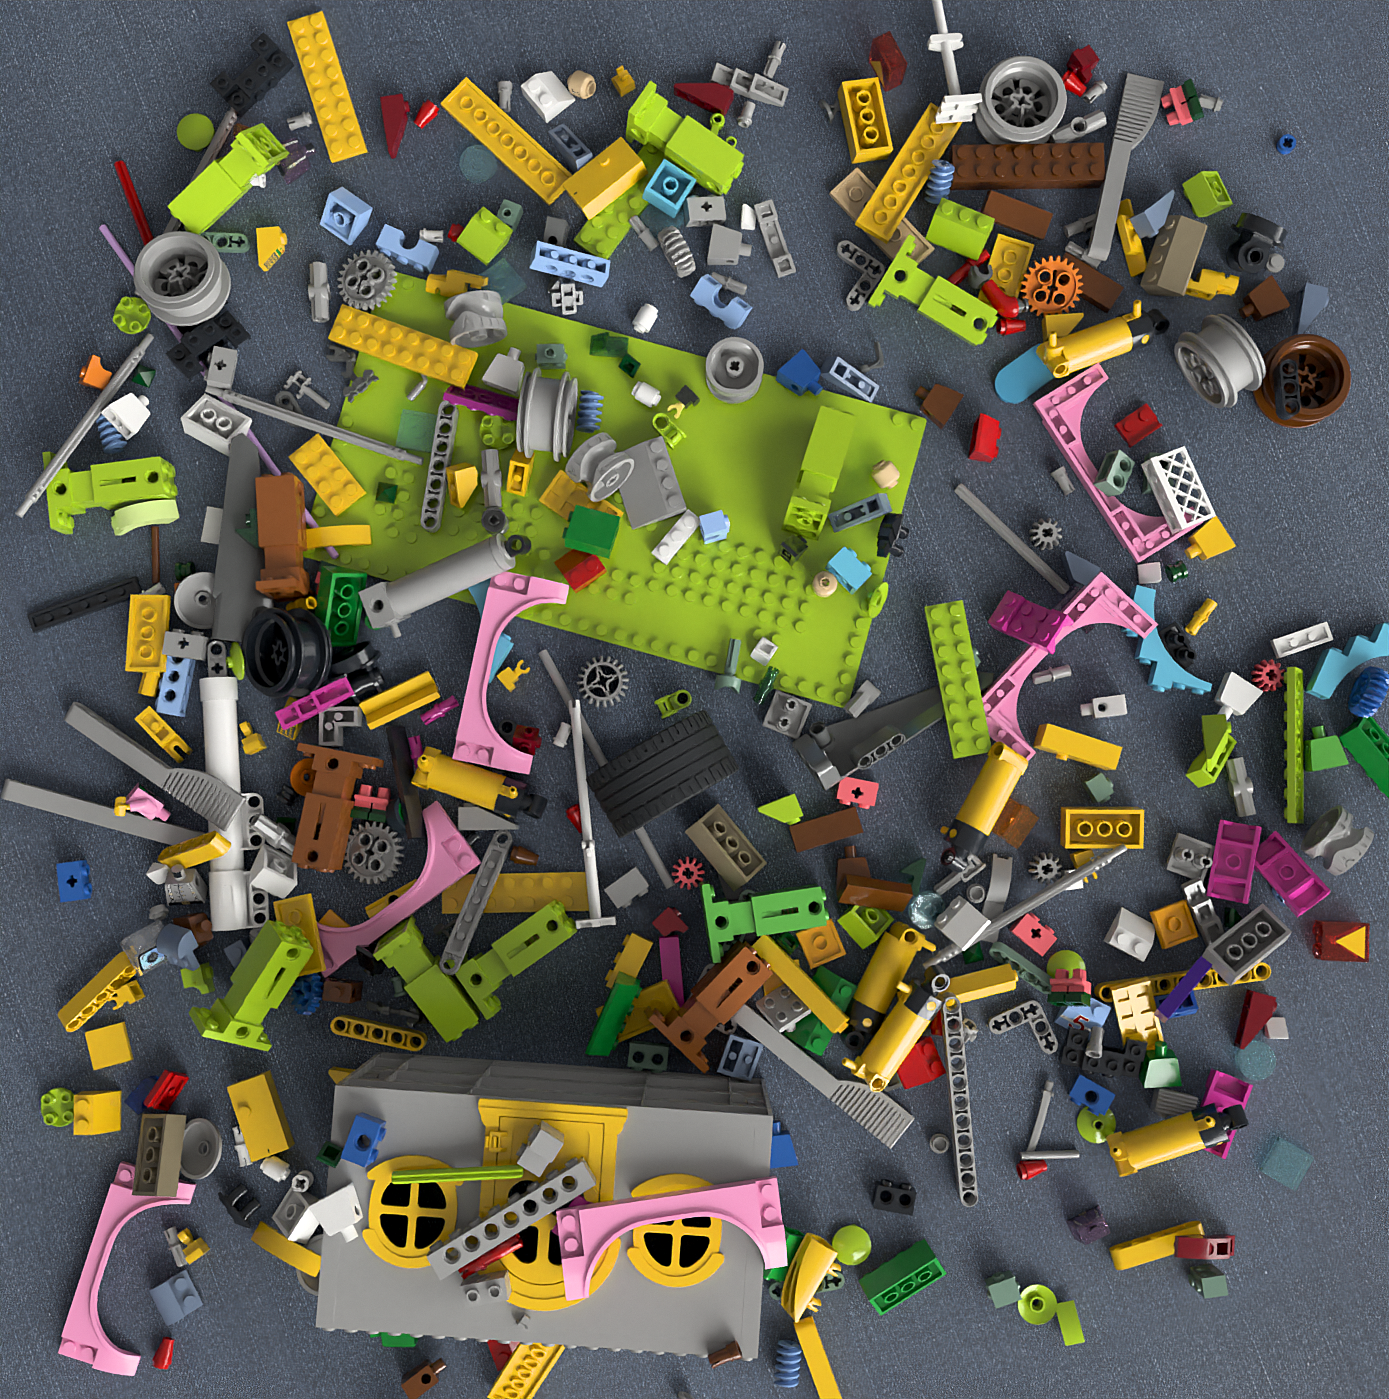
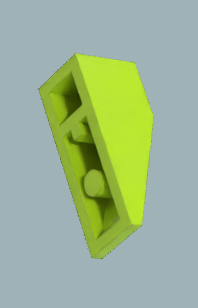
M1226 714L1202 716V734L1207 772H1212L1228 742V733H1231V722H1227Z
M1228 734V742L1212 772H1207L1205 750H1203L1192 762L1186 776L1198 788L1214 783L1237 741Z

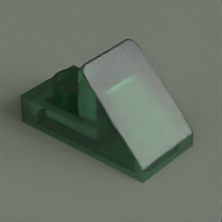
M609 332L592 335L589 355L623 358L624 354L628 353L629 338L610 336Z
M257 508L249 509V514H245L246 526H250V528L235 529L234 532L254 549L259 550Z
M920 857L898 870L899 872L912 875L911 879L908 878L906 884H911L913 896H918L926 858Z

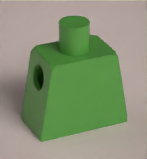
M1324 725L1312 727L1314 739L1304 741L1305 772L1347 765L1348 760L1338 736H1326Z

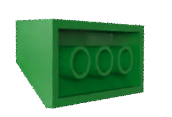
M322 566L315 616L326 626L332 647L352 646L357 643L363 605L358 592L365 590L368 574L366 572L341 566Z
M1372 716L1368 718L1359 717L1343 730L1339 736L1340 742L1343 747L1351 752L1354 760L1365 769L1366 775L1374 780L1380 792L1389 798V737Z
M821 965L812 979L843 1012H845L858 988L853 982ZM811 1011L810 1014L795 1023L796 1029L794 1031L787 1032L785 1030L783 1034L804 1048L822 1056L834 1033Z
M618 972L588 1040L585 1054L609 1056L611 1050L615 1051L619 1041L616 1039L618 1033H623L626 1022H624L626 1015H631L634 1008L632 1004L633 999H638L642 990L639 987L641 980L623 972Z
M923 1239L922 1241L915 1242L906 1251L898 1253L889 1262L882 1263L878 1269L865 1274L859 1280V1283L868 1300L881 1316L947 1273L927 1241Z

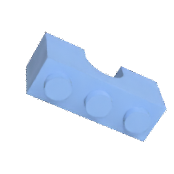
M385 224L376 242L379 252L383 253L386 257L391 255L397 258L396 260L404 265L409 263L420 272L427 271L430 273L439 255L437 246L419 239L414 248L404 249L403 243L406 237L403 232Z
M709 274L702 276L690 295L694 302L699 306L707 308L712 316L723 320L727 327L731 329L740 327L753 307L738 296L732 299L728 305L723 304L718 297L722 284Z
M722 510L699 516V527L704 545L727 538L730 523L727 514L723 515Z

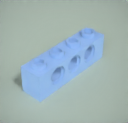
M537 241L531 251L529 268L602 287L609 277L610 260Z
M189 642L184 643L183 646H189ZM167 656L166 672H164L163 678L160 679V694L155 701L156 712L185 717L196 660L183 658L178 663L177 657ZM178 672L179 679L174 682L173 675ZM171 691L175 692V698L173 700H170L169 694Z

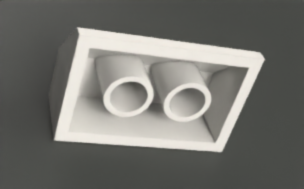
M204 394L181 417L186 434L230 457L232 439L241 433L247 436L252 422L250 417L207 394Z

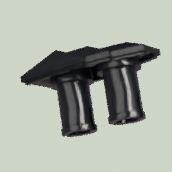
M885 514L877 536V557L886 558L888 553L895 557H900L903 554V547L895 542L898 540V537L906 539L909 535V529L902 526L904 514Z
M1176 621L1158 632L1166 651L1183 669L1194 663L1197 653L1191 649V642Z
M240 1183L228 1195H223L219 1192L218 1196L222 1204L227 1208L228 1214L234 1219V1223L250 1228L251 1225L248 1223V1218L262 1206L253 1197L241 1210L235 1208V1204L249 1192Z

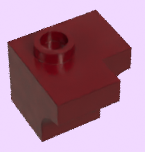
M1088 44L1084 48H1078L1072 52L1066 64L1067 70L1073 71L1085 86L1092 77L1091 70L1096 67L1100 59Z
M669 906L666 907L651 922L664 937L672 931L684 933L688 929L687 925L679 918L682 915L675 907L672 909Z

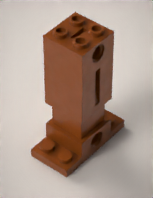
M290 472L281 473V476L263 474L261 477L255 478L259 547L265 552V569L260 570L261 581H256V589L277 603L291 602L299 598H315V592L310 589L309 573L304 570L303 551H308L304 484Z
M298 743L297 750L302 751L303 756L314 758L312 769L317 770L312 793L306 792L291 862L298 863L297 867L311 868L319 872L334 873L335 870H342L353 820L350 814L355 804V801L351 800L356 778H362L364 768L376 770V766L383 768L384 760Z
M738 940L724 954L721 962L716 963L690 990L693 995L678 1011L673 1008L664 1017L656 1007L652 1009L648 1006L644 1010L647 1019L704 1074L710 1068L706 1063L708 1059L701 1051L707 1043L704 1038L719 1022L724 1025L773 974L769 970L771 965L759 955L756 957L755 955L758 952L746 941L742 943Z

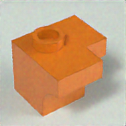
M91 355L87 364L80 370V380L78 383L103 391L109 383L112 373L102 368L100 357Z

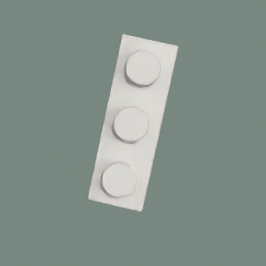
M688 509L651 553L663 564L667 565L697 530L700 523L699 517Z
M1324 622L1271 640L1270 642L1278 659L1331 641L1333 637L1328 623Z

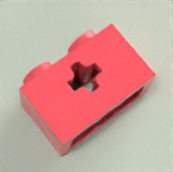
M846 777L838 782L835 799H839L841 804L850 805L851 802L858 803L860 808L869 809V806H875L879 783ZM857 787L858 791L861 792V796L854 798L855 795L851 794V792L856 790Z
M1025 913L1016 920L1009 930L1038 955L1043 957L1057 940L1053 935L1055 932L1047 925L1043 927L1039 924L1038 921L1040 919L1033 913ZM1032 929L1036 930L1038 934L1036 937L1032 935Z

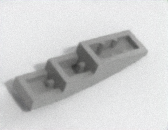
M719 63L715 64L709 81L710 83H718L720 85L725 84L734 93L779 107H783L789 90L759 74L751 75L738 68L732 70Z
M1196 877L1181 884V888L1206 947H1208L1225 933L1220 918L1215 914L1211 899L1206 896L1202 880Z

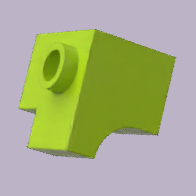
M209 962L199 964L200 967L195 971L186 968L180 969L184 989L195 987L200 990L201 994L215 991L212 979L214 971Z

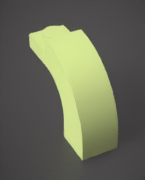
M148 501L114 511L115 515L111 517V525L116 536L123 535L145 525L169 524L179 518L176 501Z

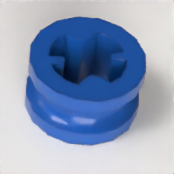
M1290 134L1283 135L1276 144L1277 151L1281 154L1290 153L1296 146V139ZM1288 142L1290 145L1284 147L1283 143Z

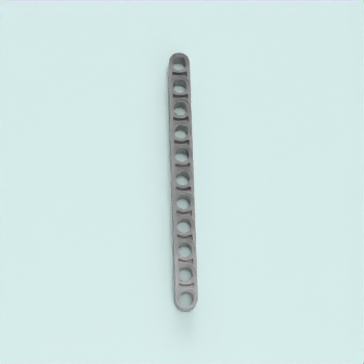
M11 779L5 780L0 798L169 845H175L206 834L202 831L163 822L158 819L150 820L143 815L129 811L125 812V816H116L114 807Z
M945 992L942 996L946 1001L941 1007L940 1012L947 1072L956 1188L961 1203L966 1207H972L978 1201L961 1004L954 993ZM949 999H954L952 1006H946V1002ZM950 1019H956V1023L954 1025H947ZM952 1038H958L956 1044H949ZM953 1058H960L957 1064H951ZM955 1077H961L959 1083H953ZM963 1096L962 1101L954 1102L956 1097ZM958 1116H965L962 1121H956ZM960 1135H966L964 1140H958ZM962 1154H968L966 1159H960ZM964 1173H970L969 1177L961 1178ZM971 1192L969 1197H963L965 1193Z

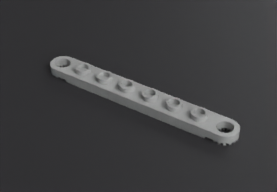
M499 830L494 834L439 962L441 971L446 975L455 974L464 959L512 845L513 838L508 830ZM501 835L508 837L507 842L503 844L498 843L497 840ZM450 959L454 960V968L450 970L445 969V962Z

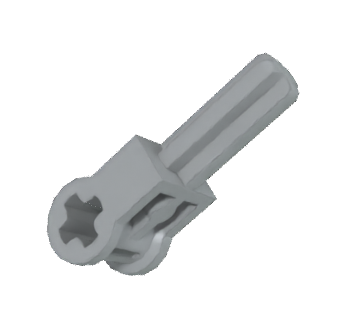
M967 854L968 864L965 870L960 873L953 871L937 883L933 889L941 896L960 880L967 882L983 870L986 864L982 863L979 858Z

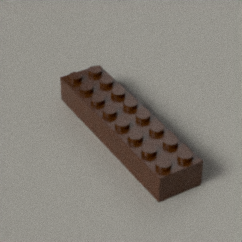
M1104 143L952 145L949 152V163L955 167V171L952 173L953 179L951 180L950 190L1100 188L1105 180Z

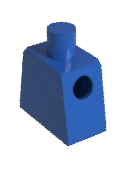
M804 349L799 351L777 371L776 381L798 396H802L808 390L817 396L823 389L818 383L821 371Z
M773 1121L770 1169L798 1165L789 1130L781 1131L780 1121Z

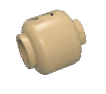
M575 71L567 80L569 92L581 99L589 98L596 90L594 77L583 71Z
M881 460L872 467L871 476L880 488L888 487V489H891L898 483L897 479L900 473L891 461Z
M821 571L814 576L812 589L816 595L828 597L835 592L837 579L833 573Z

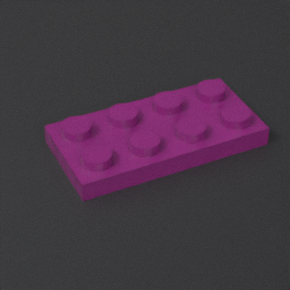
M466 384L465 389L450 385L444 392L443 400L448 401L452 405L467 406L470 410L484 411L490 416L498 415L508 421H517L519 399L469 384Z

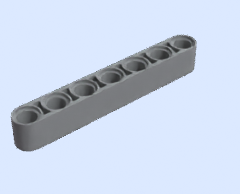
M446 400L440 404L421 514V525L430 533L438 531L441 526L448 484L446 467L451 465L459 416L456 405H452ZM452 407L453 412L445 414L446 408ZM450 426V431L442 433V428ZM442 444L447 445V449L444 452L439 451V446ZM438 463H444L442 470L437 471L435 469ZM440 481V488L433 489L434 482ZM432 500H438V505L435 508L429 507ZM429 519H435V524L433 526H426V523Z

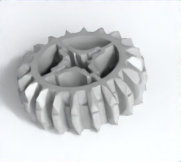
M674 226L662 229L658 233V241L674 273L681 278L690 275L695 271L696 266L683 236Z
M600 656V662H597L594 657L592 658L593 665L588 661L586 662V665L589 667L588 669L581 667L585 674H578V677L582 678L583 681H578L577 685H583L584 687L580 688L579 692L583 693L586 691L583 699H587L590 696L591 698L588 703L592 704L596 700V707H599L600 702H603V707L606 708L607 701H609L611 706H614V698L617 702H620L621 700L618 695H626L621 691L622 688H629L627 685H623V682H629V678H623L628 673L627 671L620 672L624 667L623 664L616 667L617 659L610 663L611 657L608 656L606 662H604L603 656ZM601 666L610 667L617 673L605 675L601 670ZM595 669L597 678L591 684H588V677ZM599 673H601V676L604 677V679H609L606 682L607 691L605 687H602V684L600 686L598 685V682L601 681ZM619 679L618 688L611 695L610 684ZM601 688L606 697L595 696L590 690Z

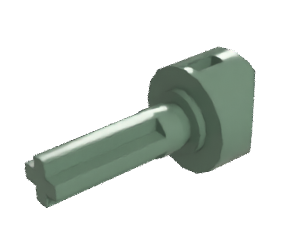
M730 638L724 674L716 675L714 690H719L726 686L733 690L735 694H739L742 679H738L734 675L736 673L741 640Z

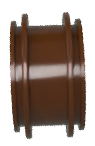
M1314 334L1293 335L1280 341L1274 348L1263 355L1266 374L1264 379H1262L1261 386L1257 390L1252 391L1258 408L1272 422L1288 428L1309 427L1333 414L1344 403L1351 386L1350 366L1343 352L1330 340ZM1299 356H1302L1304 359L1302 364L1299 365ZM1290 359L1295 361L1298 367L1300 399L1305 402V406L1301 405L1299 413L1290 419L1282 420L1276 414L1273 370L1284 360ZM1282 367L1283 372L1288 374V370ZM1321 372L1324 378L1317 379V374ZM1284 386V391L1290 393L1288 387ZM1313 398L1321 400L1322 403L1319 405ZM1285 405L1286 411L1291 413V408Z

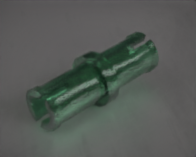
M773 666L768 667L764 678L759 682V688L753 697L754 702L758 703L760 700L759 704L763 705L769 691L773 690V683L780 672L776 667H774V670H772Z

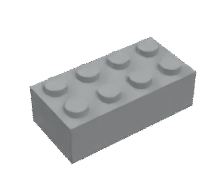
M1262 903L1208 946L1202 957L1212 964V968L1231 986L1282 945L1292 931Z

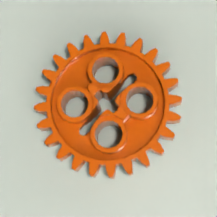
M1049 255L1047 261L1043 257H1041V263L1034 261V268L1028 266L1030 273H1023L1027 279L1020 281L1021 284L1025 285V287L1020 288L1021 292H1025L1021 298L1028 299L1029 306L1031 305L1030 312L1036 310L1037 316L1043 312V317L1048 314H1062L1063 310L1069 313L1068 306L1075 307L1073 301L1080 300L1076 295L1083 292L1078 289L1079 286L1083 285L1082 282L1078 281L1082 278V275L1076 274L1079 270L1078 267L1071 269L1074 263L1071 261L1067 264L1066 257L1060 261L1059 255L1056 256L1055 260ZM1056 270L1057 272L1053 279V271ZM1042 272H1049L1046 280H1040ZM1062 274H1067V281L1059 283V277ZM1052 279H1053V284H1054L1056 287H1055V288H1052V289H1051V292H1050V290L1047 288V286H1051V284H1052ZM1042 290L1045 292L1042 299L1035 298L1038 291ZM1050 294V302L1047 304L1046 301ZM1056 294H1063V299L1060 302H1054Z

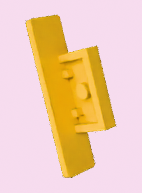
M1125 199L1120 202L1116 223L1130 276L1135 277L1145 272L1147 261L1141 239L1130 221V218L1134 216L1130 199Z

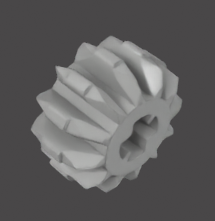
M1041 518L1038 520V523L1034 522L1032 524L1034 529H1030L1029 533L1034 536L1029 539L1030 541H1036L1034 547L1040 544L1041 550H1045L1046 547L1048 550H1051L1053 545L1057 546L1059 544L1057 539H1061L1062 535L1058 534V532L1062 528L1055 527L1058 523L1057 521L1051 524V518H1047L1046 521ZM1045 531L1049 533L1046 538L1043 536Z
M1041 852L1040 858L1037 855L1033 856L1036 862H1029V865L1034 866V869H1029L1028 871L1029 873H1035L1032 876V880L1038 879V884L1042 885L1045 881L1046 885H1050V879L1055 882L1057 881L1055 875H1062L1061 872L1057 871V869L1062 868V865H1056L1059 858H1053L1052 853H1048L1046 856L1044 852ZM1042 866L1048 867L1049 871L1044 872V870H1042Z

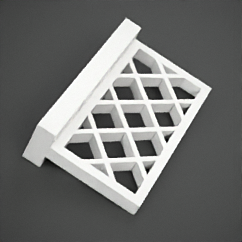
M1185 446L1158 457H1153L1141 464L1172 534L1216 516ZM1177 453H1181L1183 458L1182 464L1174 460ZM1160 460L1169 463L1167 470L1162 468ZM1172 465L1180 468L1178 476L1171 473ZM1184 471L1190 473V481L1182 478ZM1169 477L1177 480L1175 487L1170 486L1168 482ZM1180 482L1188 486L1186 493L1178 490ZM1192 488L1198 491V499L1190 496ZM1176 495L1184 497L1182 505L1178 504ZM1188 500L1196 503L1194 511L1186 507ZM1199 507H1205L1208 515L1203 516L1199 514ZM1184 512L1192 515L1189 523L1184 518Z

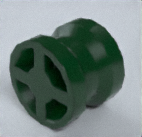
M1182 560L1176 561L1173 565H1165V572L1171 583L1176 582L1179 578L1184 579L1188 577L1186 565Z
M192 561L186 564L182 562H176L175 577L177 581H182L187 576L196 573L195 564Z

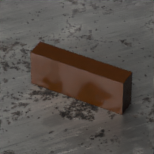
M993 190L987 191L980 211L982 214L995 218V224L1037 240H1044L1053 213Z
M1066 252L1062 259L1066 257L1067 264L1072 261L1074 265L1071 269L1078 267L1079 270L1076 274L1082 275V278L1078 281L1082 282L1083 285L1079 286L1078 289L1083 292L1077 295L1105 313H1108L1124 287ZM1056 270L1053 271V279L1057 272ZM1062 274L1059 277L1058 282H1066L1068 278L1067 274Z
M855 806L789 826L796 853L863 833Z
M847 874L836 892L839 903L898 912L905 910L913 896L911 884Z

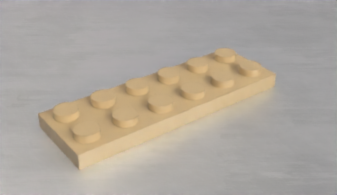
M857 167L829 195L856 222L877 187ZM905 217L887 244L864 231L892 262L909 234L916 238L914 243L917 245L908 257L918 262V265L934 251V247Z

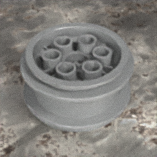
M1014 56L1004 59L993 66L984 77L978 92L982 95V102L977 104L978 110L974 113V119L980 134L989 144H1044L1052 137L1049 133L1056 130L1066 109L1067 95L1064 83L1057 71L1043 60L1031 56ZM1013 83H1019L1018 88H1016V90L1014 88ZM1037 93H1039L1042 96L1040 98L1035 99V95ZM992 95L996 97L998 101L991 99ZM995 110L1001 111L1002 114H997ZM1038 119H1042L1045 121L1041 123L1040 121H1038Z
M175 231L154 238L142 249L134 266L133 278L137 292L157 318L171 325L193 326L209 320L222 309L230 293L231 278L228 268L221 260L213 244L195 233Z
M1225 314L1207 315L1202 321V330L1197 334L1183 332L1174 347L1177 363L1188 383L1203 400L1215 408L1234 406L1238 399L1237 392L1243 388L1250 391L1257 390L1261 386L1262 379H1264L1266 374L1263 358L1252 338L1241 325Z
M535 368L533 373L526 372L520 392L516 430L518 452L524 451L526 458H531L534 450L553 452L554 460L557 462L560 461L562 454L564 458H568L575 429L578 396L577 378L573 377L570 381L569 372L565 371L561 380L543 378L540 368Z

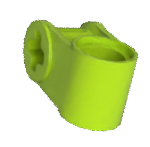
M658 413L653 417L652 426L654 431L659 436H663L665 444L672 450L682 438L685 439L687 437L683 430L666 414ZM662 419L666 422V425L658 427L656 421Z
M679 690L654 701V704L658 705L662 714L661 718L665 719L677 713V711L688 707L692 702V696L686 690ZM682 693L688 695V701L685 704L678 702V696Z

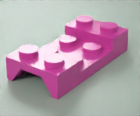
M1009 590L988 620V623L995 630L1050 654L1055 652V639L1061 629L1072 625L1074 622L1065 613L1055 609L1049 610L1025 600L1023 596Z
M1220 819L1206 896L1248 904L1262 827Z
M1274 831L1257 847L1254 870L1256 872L1259 871L1284 899V903L1297 918L1329 895L1331 890L1277 831Z
M1211 1068L1205 1084L1207 1089L1200 1107L1215 1102L1219 1112H1222L1227 1107L1241 1104L1243 1109H1245L1253 1085ZM1229 1129L1227 1131L1230 1139L1229 1142L1207 1149L1204 1148L1203 1150L1226 1159L1236 1130L1231 1131Z

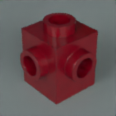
M517 724L513 735L512 747L523 753L535 755L536 749L540 748L542 743V737H539L540 729Z

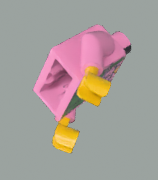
M139 782L127 797L120 796L115 799L114 813L116 816H125L126 810H130V812L138 811L150 820H153L156 816L165 822L171 815L168 810L163 808L164 801Z

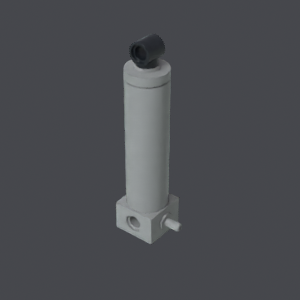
M498 533L395 581L380 582L358 592L372 628L390 627L394 638L400 637L401 632L397 624L412 617L410 613L515 567V556L528 553L531 549V541L525 535H512L506 540L502 534ZM518 540H520L522 543V546L519 550L516 547V542Z

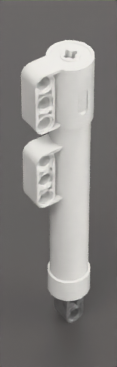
M212 641L207 648L209 678L199 679L200 702H202L205 769L206 773L217 777L241 794L236 703L238 700V683L236 677H228L225 645L220 641ZM216 645L222 647V652L219 655H214L211 652L212 648ZM216 663H219L220 667L223 668V670H220V674H216L213 668H216ZM257 793L241 794L246 799L226 832L208 820V832L217 831L231 842V847L226 854L210 860V872H208L211 931L263 927L265 922L269 920L268 892L250 884V871H247L244 867V850L259 849L263 843L265 844V837L250 828L249 825L252 816L260 812L264 814V801L261 795ZM254 796L260 799L259 806L255 808L249 805V799ZM259 835L262 838V843L259 846L252 845V836ZM257 893H261L265 897V901L261 904L254 902L253 898ZM263 913L266 920L263 923H257L254 919L255 914Z

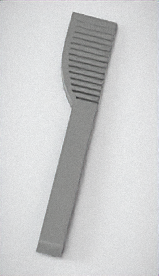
M1130 73L1126 75L1106 164L1105 180L1102 183L1088 245L1087 257L1106 261L1108 258L1130 152L1143 140L1154 123L1160 105L1164 81Z
M73 702L64 717L68 724L160 788H164L163 790L168 791L173 797H176L186 806L188 805L189 808H192L225 832L246 799L229 785L211 774L195 769H172L81 703Z
M745 1003L731 1017L890 1149L915 1119L882 1091L873 1092L866 1083L834 1077L783 1033L779 1034L772 1024Z

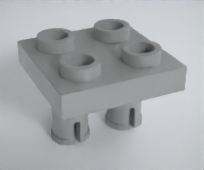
M776 690L762 726L798 739L812 704Z
M1177 833L1164 869L1190 879L1199 877L1203 883L1207 870L1213 862L1211 858L1215 846Z
M785 983L756 1002V1007L779 1034L784 1030L787 1032L794 1031L796 1029L795 1023L811 1013L806 1004Z

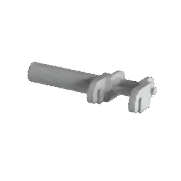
M301 370L296 371L294 377L291 375L286 381L287 385L283 386L284 389H288L292 383H295L301 388L299 390L300 394L296 395L297 399H300L305 393L324 409H328L330 406L328 401L307 387L311 383V378L304 377ZM298 378L304 381L302 385L297 382Z

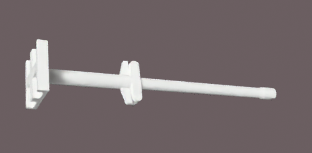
M932 0L938 34L930 36L927 46L928 50L941 52L950 95L944 96L934 117L935 123L972 121V114L977 112V104L982 102L981 93L961 95L953 50L963 47V42H960L962 34L948 33L942 0Z
M572 700L568 701L571 716L583 835L582 849L590 918L576 920V929L616 925V915L601 916L595 841L592 837L586 782L580 700H575V708H573Z

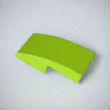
M1074 1300L1057 1303L1056 1312L1065 1346L1085 1342Z

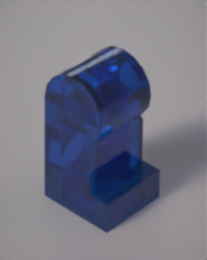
M153 1075L144 1079L124 1101L138 1115L148 1108L143 1102L160 1078L159 1076Z

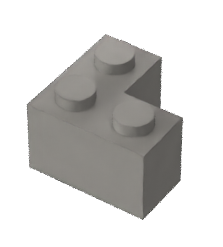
M330 707L319 713V746H343V727H362V709L360 707Z
M542 1120L539 1125L534 1124L528 1134L527 1144L522 1143L516 1153L519 1156L517 1164L538 1177L541 1176L548 1163L553 1162L564 1144V1134Z

